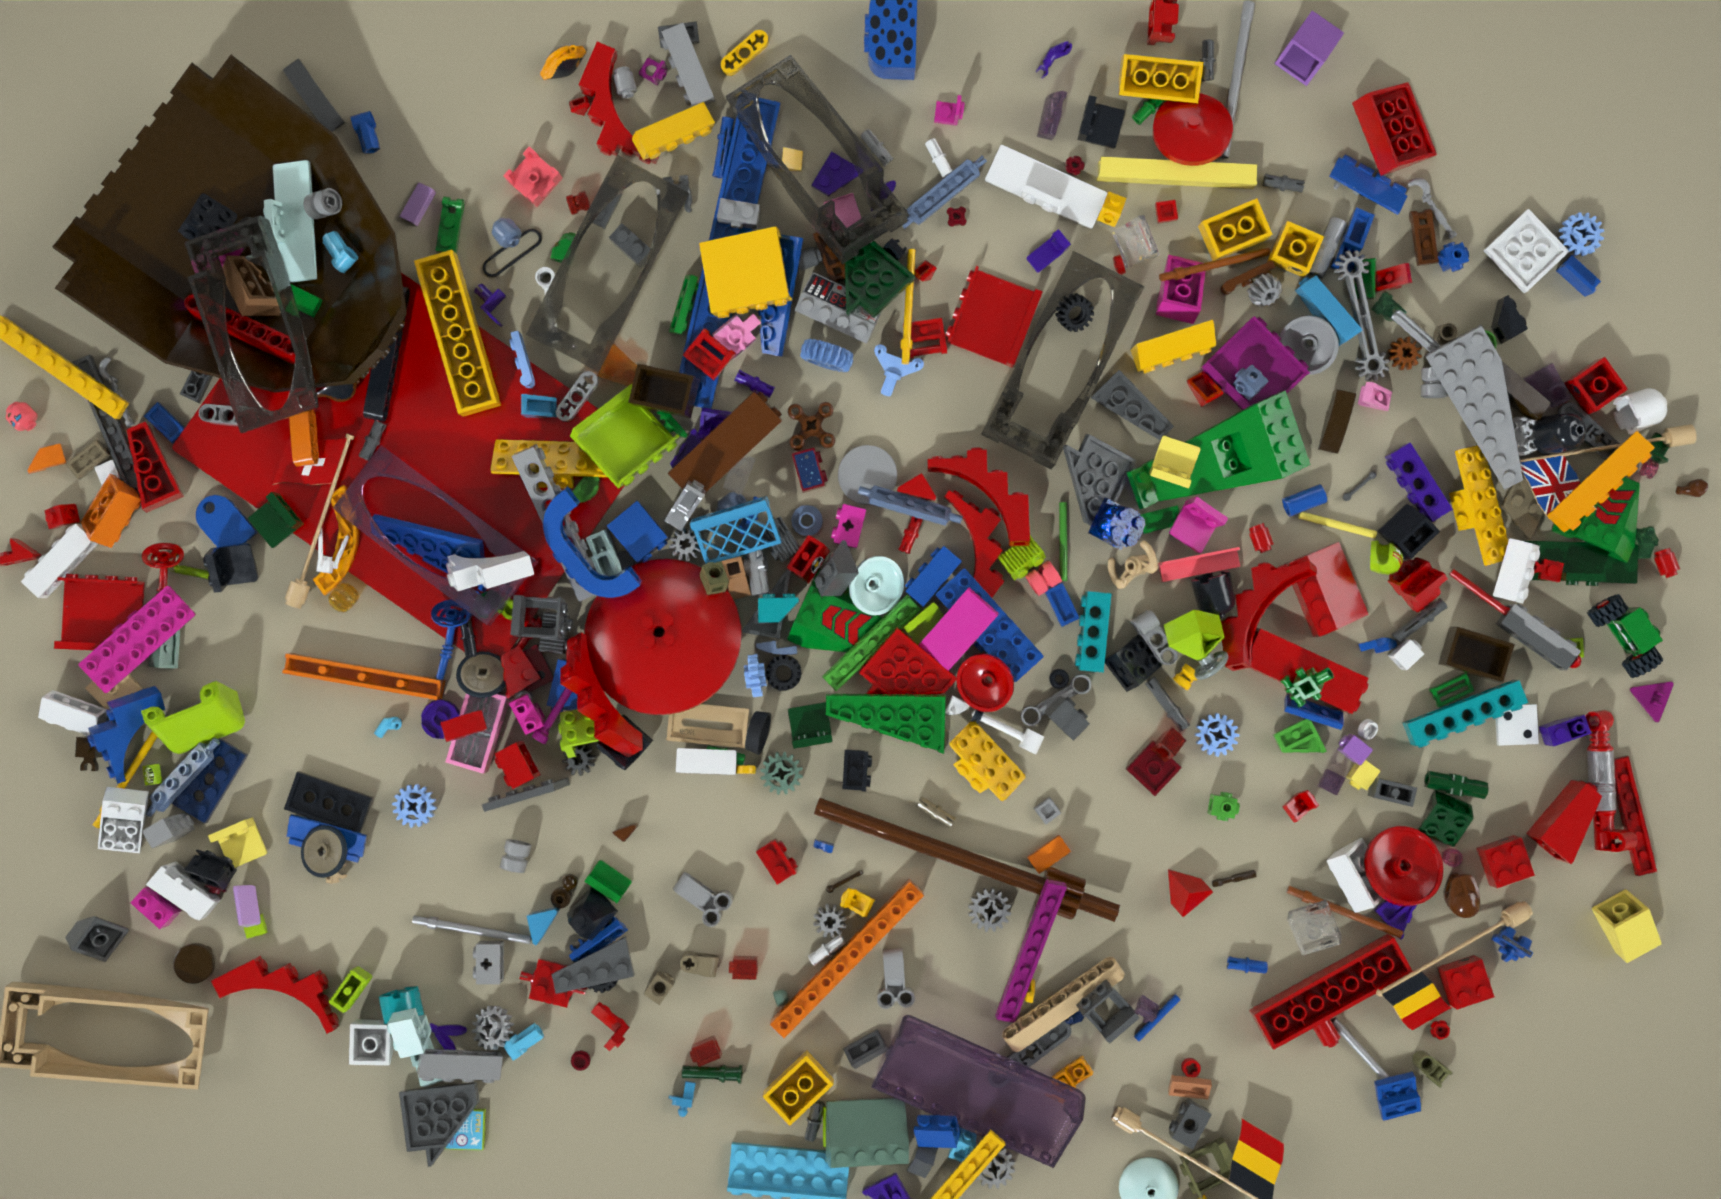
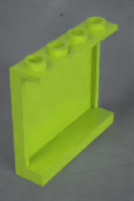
M632 384L574 427L570 435L618 489L623 485L628 486L635 479L634 476L638 473L642 475L649 468L648 465L652 462L654 464L663 457L662 454L665 451L671 452L678 445L676 441L679 438L678 434L673 437L648 409L628 403Z

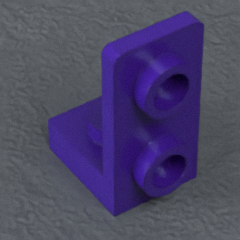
M1058 229L1052 234L1050 239L1028 255L1026 260L1039 273L1066 252L1071 244Z

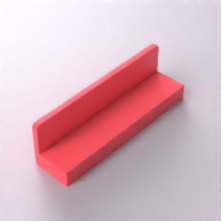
M1240 547L1160 562L1158 566L1161 581L1166 582L1240 567L1237 550H1240Z

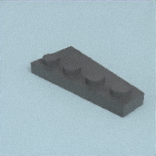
M1120 370L1091 397L1096 402L1158 440H1161L1162 436H1165L1174 427Z

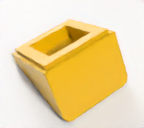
M783 147L782 170L802 171L803 151Z

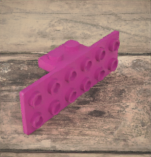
M166 586L139 611L135 610L132 612L124 624L121 623L112 630L113 634L85 657L78 666L104 693H108L188 623L196 613L170 586Z

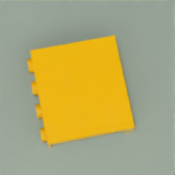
M776 226L699 243L710 310L713 315L718 316V318H726L730 316V313L745 314L749 312V309L764 310L768 308V305L783 306L787 304V301H792V297L789 296L779 240L781 233Z

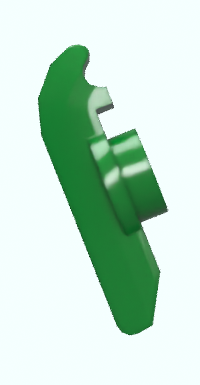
M657 412L661 416L660 419L665 420L663 425L670 433L674 431L683 438L688 436L671 414Z

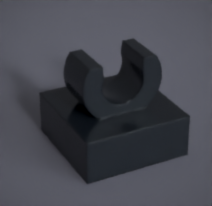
M892 238L885 244L883 249L899 262L907 248L904 247L902 249L898 245L900 240L894 241Z

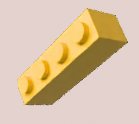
M702 102L635 131L632 141L643 160L648 158L655 159L661 152L666 150L668 152L673 151L682 143L689 144L700 135L702 137L709 135L712 132L715 121L705 103Z

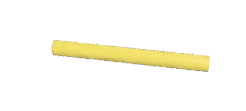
M1301 512L1298 515V519L1374 539L1377 536V531L1306 512Z

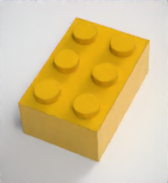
M1257 198L1208 218L1198 226L1212 261L1223 259L1261 243L1273 235Z
M806 1050L763 1091L762 1097L790 1126L834 1085V1078Z

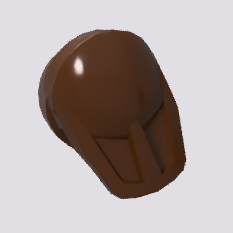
M1453 872L1449 876L1443 891L1444 900L1454 914L1462 918H1471L1480 909L1478 885L1471 874L1459 875Z

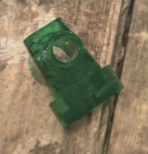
M1384 291L1371 310L1378 315L1380 313L1383 314L1387 321L1392 322L1394 321L1392 319L1394 314L1393 308L1395 310L1400 309L1405 314L1407 311L1392 299L1393 295Z

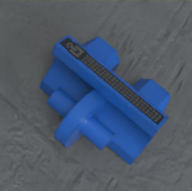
M1504 926L1499 934H1493L1491 940L1501 945L1498 949L1502 953L1501 959L1508 962L1511 959L1517 961L1519 957L1524 958L1527 956L1531 958L1533 954L1530 951L1532 940L1519 936L1518 941H1514L1513 937L1516 931L1510 926Z

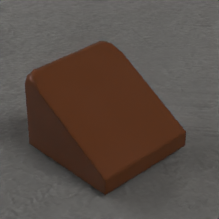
M633 823L616 829L612 833L622 842H625L638 827V824Z

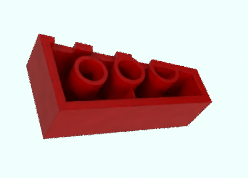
M145 421L126 429L142 510L148 513L184 497L148 423Z

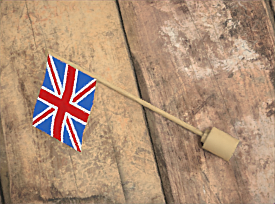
M1692 424L1665 429L1662 437L1646 440L1650 443L1662 441L1669 448L1689 445L1696 442V430ZM1623 443L1519 459L1522 474L1544 514L1547 516L1580 484L1576 472L1564 456L1618 448Z

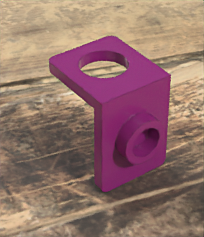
M647 58L639 71V75L658 86L660 81H663L667 75L666 63L662 60L659 64ZM650 65L657 68L653 76L646 74V68Z

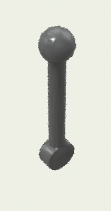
M1370 472L1369 476L1358 486L1343 495V500L1349 501L1351 496L1369 480L1376 478V473Z

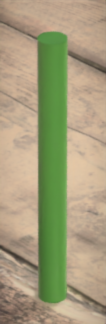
M1059 502V563L1062 581H1068L1067 502Z

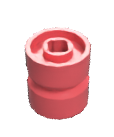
M1049 560L1041 564L1038 571L1034 569L1025 575L1028 583L1038 596L1047 592L1049 586L1054 587L1062 582L1060 575Z

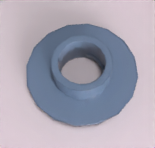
M804 505L795 510L791 522L792 527L797 533L803 536H811L820 530L823 519L817 508ZM804 515H810L813 518L812 524L808 527L804 526L801 522V518Z

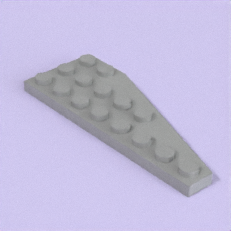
M1479 325L1426 354V358L1505 490L1523 481L1502 359L1483 326Z

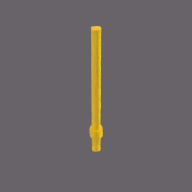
M908 249L907 269L914 275L916 250ZM914 281L905 291L903 339H901L900 345L902 349L901 363L904 365H908L910 362V350L913 340H911Z
M153 731L125 772L126 781L119 783L116 788L125 789L157 739ZM102 806L99 809V815L92 824L96 828H100Z

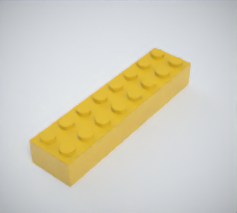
M448 250L414 260L458 414L464 417L501 406L458 255L453 250Z

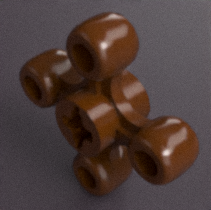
M821 403L817 413L813 416H807L798 404L789 406L788 416L793 420L799 421L802 426L801 431L793 435L789 440L792 449L801 450L805 445L806 439L811 436L817 437L824 448L829 449L835 445V436L825 432L821 426L823 420L832 416L834 412L831 403ZM828 407L830 410L828 413H824L822 409ZM798 409L799 413L797 415H793L792 410ZM813 422H816V423H815L816 429H815V430L810 429V430L807 431V429H808L807 423H811V424H812ZM827 437L831 438V443L829 444L824 442V439ZM796 439L801 441L798 446L793 444Z

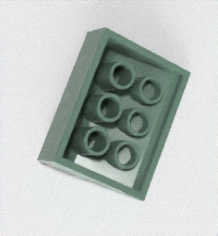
M904 1097L826 1101V1162L829 1167L909 1164V1138Z

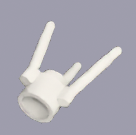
M321 528L318 537L317 572L333 573V569H338L340 558L349 539L348 535L345 536L335 561H332L333 557L323 556V529Z

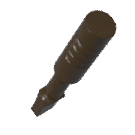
M1255 870L1232 875L1229 878L1213 880L1212 886L1218 887L1229 882L1235 883L1255 878L1257 875Z

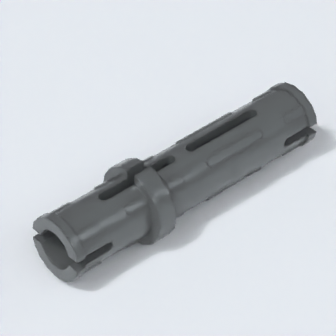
M1439 598L1429 607L1423 608L1421 613L1393 632V638L1400 644L1401 641L1416 632L1427 622L1434 621V617L1448 608L1446 603ZM1417 622L1416 625H1414L1412 628L1405 632V630H1407L1409 627H1411L1413 624Z
M1156 677L1147 681L1145 685L1150 689L1167 713L1166 716L1171 718L1181 732L1189 727L1190 723L1180 712L1181 708L1175 705Z

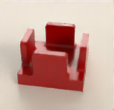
M1177 0L1151 1L1149 6L1147 45H1155L1156 42H1173L1175 33H1172V25L1178 23L1179 4H1177Z

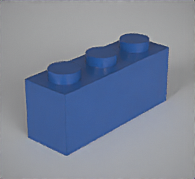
M945 546L941 549L937 547L930 555L933 558L930 563L924 562L918 569L920 573L916 579L912 577L905 585L907 587L905 592L922 607L962 562Z

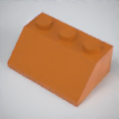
M109 473L81 520V525L90 541L112 548L115 542L119 541L123 528L129 524L132 513L138 509L141 503L137 491L113 474Z

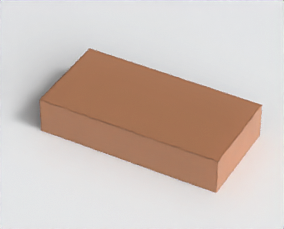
M1171 1075L1168 1094L1170 1096L1208 1100L1212 1083L1210 1079Z

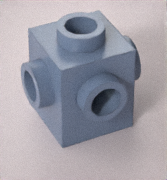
M1250 365L1246 370L1242 368L1235 375L1237 379L1232 385L1250 401L1264 388L1268 380L1262 375L1260 370Z

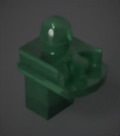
M1653 526L1643 527V529L1637 528L1638 559L1651 558L1654 547L1658 546L1659 541L1655 534V529Z

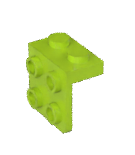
M577 709L560 712V723H558L559 732L562 735L560 747L562 752H566L568 758L576 757L575 746L599 741L594 738L593 720L578 712Z

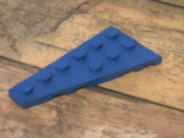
M781 234L779 240L789 296L793 299L803 238ZM787 301V304L783 306H775L773 304L768 305L767 309L758 310V316H761L762 325L760 328L762 353L783 356L792 301Z

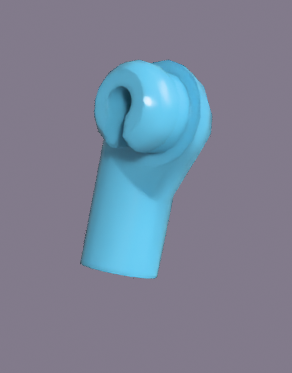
M398 717L384 718L374 731V734L383 738L387 730L400 729L402 726L401 719Z

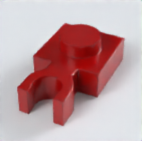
M1542 559L1541 564L1535 561L1534 573H1539L1538 579L1560 583L1564 563Z

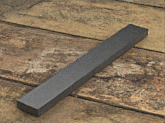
M87 355L71 362L105 386L92 355ZM88 400L122 481L134 488L139 494L129 440L121 421L114 419Z

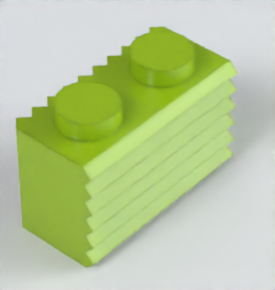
M1031 535L1029 546H1012L998 556L1001 565L1014 581L1017 578L1025 577L1028 570L1032 567L1040 566L1046 558L1044 551Z
M360 966L350 970V973L347 974L348 976L345 977L343 983L340 984L341 986L338 987L329 1000V1003L342 1013H345L353 1006L373 977Z

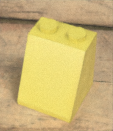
M1625 889L1592 907V911L1615 953L1626 963L1662 944L1650 909L1628 890Z

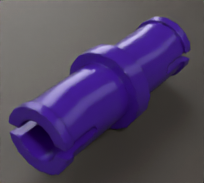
M741 370L738 371L734 380L749 387L752 392L754 390L757 392L761 391L768 398L771 397L775 389L774 386L759 380V377H753Z

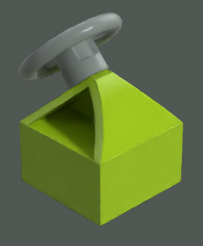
M1194 609L1164 624L1169 647L1199 662V666L1194 673L1196 679L1203 680L1213 676L1228 661L1229 656L1225 651L1211 653L1225 637L1219 615Z

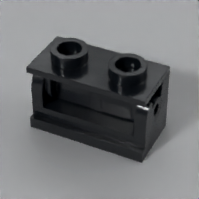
M197 849L196 852L199 856L195 855L188 866L184 868V871L191 879L225 890L237 871L232 864L233 861L226 856L218 857L209 850L204 852Z

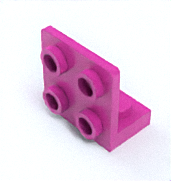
M1194 497L1185 501L1169 530V534L1195 552L1202 553L1215 528L1225 525L1228 518L1199 497Z

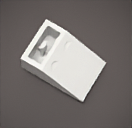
M115 787L106 788L102 801L98 849L140 853L149 791Z

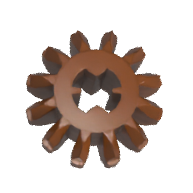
M1400 337L1397 339V342H1391L1392 348L1388 349L1387 353L1392 356L1387 359L1394 361L1392 367L1398 365V369L1402 371L1404 368L1410 370L1412 365L1416 366L1419 364L1417 359H1420L1422 355L1417 352L1422 347H1415L1417 344L1416 340L1410 343V337H1406L1404 340ZM1404 350L1406 351V354H1405L1406 357H1403V356H1402L1403 353H1404V352H1403Z

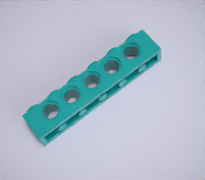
M1511 680L1402 722L1410 744L1421 748L1429 745V741L1433 739L1442 740L1449 737L1448 734L1451 732H1463L1467 730L1469 725L1474 724V726L1484 724L1486 722L1485 719L1490 717L1493 719L1505 715L1504 712L1511 710V712L1523 708L1522 705L1528 703L1520 680ZM1502 695L1506 697L1504 705H1501L1499 702ZM1486 702L1488 709L1483 713L1481 705ZM1467 709L1469 711V717L1466 720H1464L1462 717V713L1464 710ZM1446 717H1449L1451 723L1445 727L1443 721ZM1427 724L1432 726V731L1429 734L1425 733V726Z

